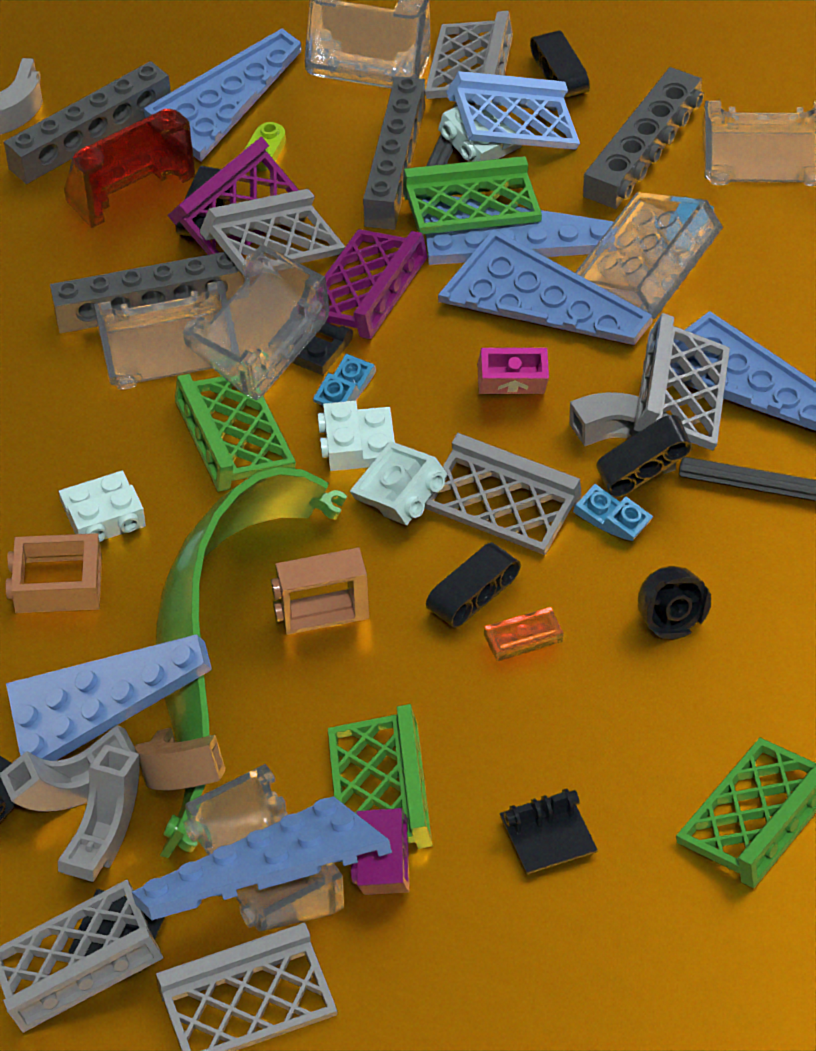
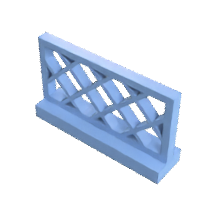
M458 71L446 91L449 101L457 102L468 139L471 141L575 150L580 145L564 100V96L568 92L564 81ZM469 103H477L481 107L477 110ZM495 105L504 106L508 110L503 112ZM523 108H530L534 113L531 115ZM557 109L559 117L555 116L548 110L556 111ZM486 110L499 120L495 123L482 114V112ZM510 113H514L525 123L521 125L509 116ZM540 115L552 125L548 128L536 119V116ZM474 121H478L489 131L476 130ZM503 122L516 133H508L500 127V124ZM530 125L540 132L542 136L534 135L526 128ZM556 127L561 132H563L567 138H562L561 136L556 134L553 131V129Z

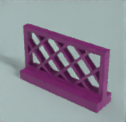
M262 136L167 215L175 225L180 222L208 255L219 253L216 249V240H205L200 233V229L192 219L195 216L206 217L208 210L204 209L207 206L209 208L216 207L217 198L230 200V204H234L236 201L244 202L259 199L257 198V184L270 186V196L277 195V188L285 189L288 193L299 191L265 150L269 145ZM261 161L270 171V179L257 177V164ZM237 181L250 183V197L236 194ZM260 230L251 231L258 235H262L264 233ZM234 235L227 236L228 238H230V239H232V240H235V241H238V242L241 241V238H239V237H237V236H234ZM245 240L244 244L249 246L252 242Z
M358 229L301 309H304L307 315L324 322L358 328L360 337L372 339L428 258L423 233L411 231L407 238ZM362 241L374 243V245L358 249ZM394 247L399 248L397 252L388 255L384 252ZM380 253V258L365 263L363 258ZM359 260L360 265L344 270L346 264ZM386 266L383 272H380L378 274L372 275L370 272L374 269ZM363 273H365L367 276L366 278H363L352 283L349 280V278L358 276ZM343 280L346 283L344 286L329 290L332 284ZM372 286L369 292L357 296L355 291ZM350 293L353 297L351 299L339 303H336L334 300L336 298H339ZM327 301L331 303V306L322 309L315 308L317 305ZM357 307L353 316L341 314L345 310Z

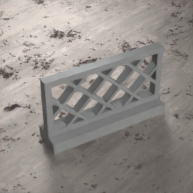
M498 11L495 21L441 25L425 89L426 99L448 98L446 91L458 71L505 75L513 38L509 11ZM481 32H488V33L484 34L483 36L477 35V34H479V33H481ZM450 34H459L454 38L448 36ZM469 39L472 41L465 46L462 45L463 42ZM480 47L485 48L478 53L474 52L476 49ZM451 49H455V50H456V51H454L453 53H451V54H449V55L445 54L446 52H448V51L451 50ZM464 56L468 57V59L462 61L461 63L457 61ZM477 63H479V64L481 65V66H479L478 68H476V69H474V70H472V69L470 68V67L474 66V65L477 64ZM448 65L452 67L445 72L441 71V69ZM444 82L448 84L444 87H437Z
M309 189L209 208L200 229V233L205 240L215 239L243 276L340 255L345 248L344 244L312 206L315 196ZM308 217L314 226L301 222V220H305ZM285 225L290 227L291 229L289 232L276 226ZM260 230L265 232L266 236L264 237L251 231ZM298 230L311 235V240L294 234V231ZM230 235L237 236V237L241 238V241L238 242V241L232 240V239L228 238L227 236H230ZM270 235L286 240V245L269 239ZM319 238L321 240H324L328 242L330 246H325L323 244L315 242V239ZM247 240L262 246V249L258 250L245 245L244 242ZM291 243L307 248L308 251H300L295 248L290 247ZM266 248L281 253L283 256L277 257L266 253ZM241 253L252 258H255L258 261L253 263H247V261L244 259Z
M662 313L648 336L634 430L642 431L662 418L664 412L670 410L673 415L679 416L691 443L713 451L718 442L730 347L673 326L674 317ZM674 339L684 342L689 350L681 352L674 343ZM708 351L718 355L719 361L711 363L704 352ZM695 356L702 367L695 370L687 358ZM678 362L685 374L678 376L670 364ZM708 374L714 381L715 386L708 387L700 376ZM691 380L699 391L691 394L683 382ZM674 386L682 398L674 400L666 389ZM705 398L712 407V410L705 412L697 400ZM688 404L696 416L688 419L680 406ZM701 422L709 432V435L699 433L693 425Z
M457 433L452 441L453 450L443 465L444 470L448 474L445 477V481L447 478L449 481L445 482L444 487L439 492L432 493L425 502V509L546 555L572 506L575 507L582 497L580 479ZM457 462L469 467L472 474L453 480L451 471ZM490 476L500 479L501 486L486 491L483 490L480 483L481 479ZM475 482L479 493L460 498L457 487ZM520 488L530 490L531 498L514 503L510 491ZM450 489L453 490L456 498L455 501L446 504L434 501L438 493ZM505 493L510 505L491 510L487 499ZM549 500L563 503L559 511L546 515L541 506V503ZM483 501L487 511L473 516L466 513L464 506ZM536 505L540 517L522 522L518 511ZM510 513L514 514L517 521L516 525L506 528L497 525L495 518ZM544 524L547 533L542 542L528 537L526 530Z
M128 879L0 946V984L6 998L3 1001L7 1012L23 1033L164 958L153 938L142 910L135 905L132 895L134 890ZM126 895L127 901L121 913L108 911L112 902ZM86 916L93 917L86 931L74 929L78 920ZM103 919L115 921L109 935L97 934ZM126 924L139 926L137 930L119 938ZM52 934L58 935L51 950L39 948L44 938ZM68 938L81 940L74 954L61 952ZM91 942L104 944L101 949L86 957L84 956ZM16 953L23 954L16 968L4 966V959ZM34 956L46 958L38 973L27 971ZM56 961L68 963L67 967L49 975ZM21 979L34 981L31 986L14 994Z
M306 923L156 973L158 990L162 1001L165 1003L181 1051H191L188 1040L194 1028L214 1037L209 1048L202 1051H237L337 1015V1008L310 942L311 936ZM306 955L310 969L305 979L285 971L290 960ZM263 970L275 975L268 992L248 984L253 973ZM313 975L317 985L310 982ZM244 977L243 981L238 980V978ZM281 978L301 987L293 1004L273 995ZM227 983L238 988L230 1005L211 997L216 986ZM207 989L205 994L200 993V991ZM307 989L321 995L326 1007L311 1012L298 1005ZM244 991L263 999L256 1016L236 1008ZM190 996L201 1001L193 1018L177 1012L173 1001ZM269 1002L289 1011L284 1022L273 1025L261 1019ZM207 1004L226 1012L218 1030L199 1022ZM294 1013L300 1015L299 1017L292 1019ZM232 1015L251 1023L246 1035L235 1038L224 1033ZM181 1022L189 1025L186 1032H184ZM257 1026L262 1028V1030L255 1032ZM219 1040L225 1041L224 1043L217 1045Z

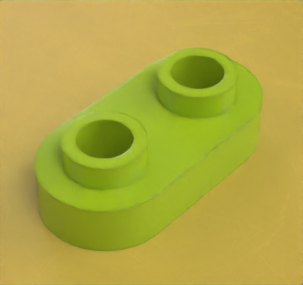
M266 122L255 130L245 149L262 136L269 145L265 150L276 161L286 143L285 129L278 123ZM262 161L257 164V171L268 170Z

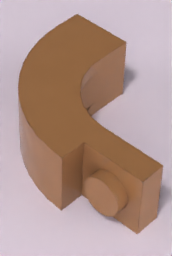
M170 727L158 730L151 741L136 744L135 751L140 757V767L146 786L151 789L176 790L220 781L226 770L215 734L189 741L176 742Z

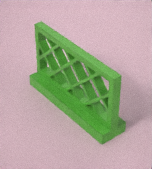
M525 156L404 169L402 192L404 199L409 201L417 230L420 233L431 234L541 222L542 213L527 173L528 162ZM523 188V190L520 193L510 190ZM494 191L489 197L480 193ZM463 194L459 200L451 197V195ZM502 195L512 201L507 206L496 199ZM422 198H432L428 203L420 200ZM471 198L482 204L476 209L466 204V202ZM441 201L451 206V208L445 212L435 206ZM521 204L531 209V212H520L515 210V208ZM490 207L501 213L491 216L484 212ZM459 210L470 215V217L459 219L453 215ZM430 214L439 218L437 222L424 223L423 218Z
M251 372L193 381L190 374L177 376L175 402L218 492L231 489V481L250 478L255 473L275 467L295 469L296 461ZM246 384L249 391L245 395L231 388ZM212 391L217 393L218 396L215 400L201 395L200 392ZM227 397L239 402L235 409L221 402ZM247 405L259 410L260 413L255 417L242 412V410ZM217 411L229 416V418L224 423L212 418V414ZM237 419L251 426L247 431L232 426V424ZM259 428L269 432L271 436L266 440L253 433ZM225 434H229L241 440L235 446L223 441L222 438ZM248 442L262 449L258 454L243 449V447ZM268 451L281 455L283 459L273 461L265 458V455ZM236 457H240L252 462V464L236 468L234 460Z
M411 704L397 706L396 715L328 728L334 797L343 804L354 793L364 798L365 802L357 811L370 810L373 805L380 809L403 807V811L408 818V843L416 842L418 849L433 846L419 729ZM394 729L393 736L385 745L373 739L380 730ZM354 736L359 740L348 752L338 746V738ZM367 744L378 750V753L369 763L357 757ZM386 756L397 761V765L388 775L376 769ZM350 763L363 769L352 782L341 776V773ZM370 774L382 781L372 794L360 788ZM390 786L401 792V795L391 806L379 799Z
M759 738L676 835L677 843L739 873L741 883L755 888L816 814V763ZM762 753L776 758L777 763L756 767L755 761ZM800 769L808 773L804 779L788 781L785 772ZM780 773L783 783L767 786L761 785L759 777ZM755 779L756 788L735 791L734 786L738 781ZM786 793L787 799L784 803L767 806L764 796ZM760 798L761 808L740 810L738 801ZM734 803L736 812L714 816L713 810L718 805ZM765 817L766 824L762 829L746 831L744 821ZM739 822L741 833L719 836L717 826ZM711 827L715 836L714 838L703 840L692 837L696 830ZM744 843L745 850L738 858L723 852L722 848L723 846Z

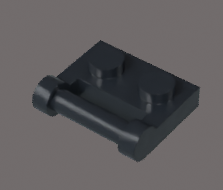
M294 307L289 314L288 320L268 342V353L324 376L350 344L353 330L345 326L339 328L307 315L304 309ZM303 326L334 340L328 342L299 329Z

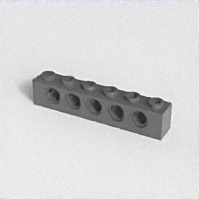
M150 61L4 141L9 170L25 184H28L145 118L144 108L171 93L169 75Z
M669 67L584 173L583 197L617 209L624 199L627 200L635 184L638 181H642L646 176L649 166L659 160L664 147L673 142L678 129L681 126L684 127L693 110L701 106L704 98V92L701 91L702 78Z
M398 76L394 78L363 198L365 227L396 229L404 196L402 192L404 169L411 167L425 110V79Z
M225 252L50 284L59 333L248 298L246 276L242 275Z

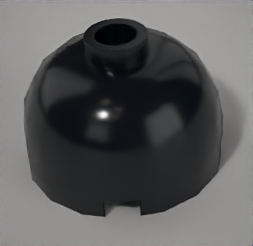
M668 566L656 570L642 583L638 593V610L648 628L660 638L673 640L692 633L690 628L697 622L702 624L711 608L709 589L698 576L682 567Z

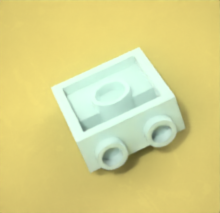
M478 104L473 105L477 110L481 107ZM458 106L444 112L438 130L468 162L499 159L522 147V145L469 140ZM486 110L482 112V114L495 123L499 120ZM474 121L476 130L489 131L478 121ZM503 122L500 124V127L508 133H516Z
M357 401L325 403L323 404L324 413H317L319 433H326V438H320L322 458H329L330 471L369 468L390 441L395 442L390 407L357 409Z
M390 441L353 486L350 493L356 500L378 508L384 517L408 525L412 518H418L422 515L425 502L432 493L439 492L444 487L445 477L448 474L436 457Z
M123 470L59 490L60 501L75 534L98 533L101 542L146 526L143 507L133 485H129Z

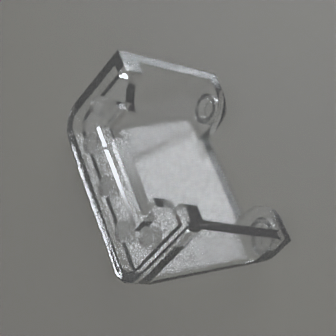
M339 0L309 1L305 49V69L309 74L391 89L395 76L421 79L431 55L429 0H399L395 9Z
M705 101L702 117L704 175L712 184L726 185L729 182H804L805 185L816 186V101H814V108L812 110L803 112V107H797L796 113H735V107H729L728 111H724L721 108V101Z
M263 244L253 254L251 253L246 257L242 267L245 283L209 322L208 319L199 316L196 319L190 320L183 331L184 342L187 347L240 392L254 400L260 399L322 328L329 314L325 276Z
M224 282L207 283L208 291L198 296V291H192L191 297L139 307L128 308L126 303L120 305L121 310H116L111 307L110 301L94 304L95 320L110 384L123 390L135 387L138 382L213 368L215 371H226L233 368V363L239 359V351Z
M264 764L185 804L188 818L183 822L185 830L193 842L197 840L200 842L207 855L212 854L214 850L221 846L231 845L247 837L249 833L255 830L267 828L288 815L283 797H278L275 791H271V783L275 782V776L268 766ZM334 863L322 865L321 871L318 874L259 890L257 884L237 889L238 896L236 899L241 905L239 907L240 914L249 928L255 926L258 931L330 916L344 909L343 876Z

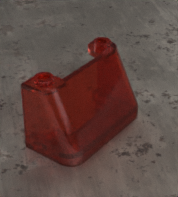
M163 109L77 151L72 158L64 185L67 203L93 228L105 222L102 209L110 207L108 195L154 173L161 181L167 179L166 175L179 176V180L182 183L194 178L195 167L189 121L176 110Z

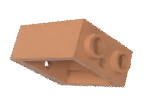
M98 533L15 537L14 551L8 552L9 572H12V578L6 579L7 599H13L16 613L100 609L102 552ZM83 560L82 581L24 584L25 563Z
M360 548L275 563L277 578L271 579L274 599L277 601H273L276 621H283L286 635L369 619L367 573ZM342 582L348 583V589L290 600V592Z

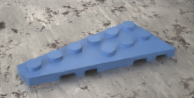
M280 29L144 108L145 118L201 162L301 52V42L284 29Z
M451 196V197H453V198H455V199H457V200H459V199L461 198V197ZM422 198V201L428 203L432 198ZM469 199L466 204L476 209L482 204L474 199ZM441 201L435 206L445 212L451 208V206ZM519 206L515 208V210L520 212H531L529 208ZM488 207L484 213L493 216L499 215L501 212ZM459 210L453 215L459 219L470 217V215ZM541 210V222L425 234L429 265L465 263L493 229L545 257L616 253L617 238L613 221ZM430 214L424 217V223L437 222L439 218Z
M495 229L489 233L438 294V300L441 303L632 345L637 343L653 322V315Z
M711 311L685 329L688 332L730 347L723 399L816 431V382ZM674 339V343L681 352L689 350L684 342ZM708 351L704 352L711 363L719 361L718 355ZM695 356L687 358L695 370L702 367ZM678 362L670 364L678 376L685 374ZM708 374L700 376L708 387L715 386L714 381ZM691 380L683 382L684 385L697 389Z
M196 634L6 683L20 756L28 751L41 759L57 761L211 671L212 667L205 641Z
M332 796L320 799L313 806L296 814L286 815L279 822L267 828L255 830L249 833L247 837L231 845L221 846L214 850L212 854L195 862L185 863L178 870L161 878L151 879L144 886L132 891L135 905L151 920L197 908L201 904L202 899L208 897L222 896L223 900L237 897V889L257 884L258 889L261 890L318 874L321 871L322 865L342 862L343 866L358 862L357 855L377 850L378 856L392 853L388 838Z

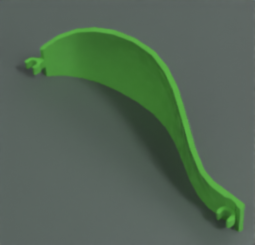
M275 467L255 473L222 496L187 536L168 574L161 595L156 627V645L196 634L201 638L199 626V583L203 559L226 538L250 525L277 518H309L315 508L321 510L328 518L337 519L342 509L334 506L332 503L342 506L347 495L338 490L324 493L329 483L305 470ZM204 675L164 697L177 742L210 736ZM206 784L185 788L181 810L178 816H171L163 835L168 838L160 856L169 858L177 845L186 852H193L198 842L190 839L187 832L200 836L205 826L201 822L189 819L198 804Z

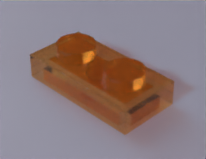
M551 607L484 626V636L496 661L561 643L564 639V633Z

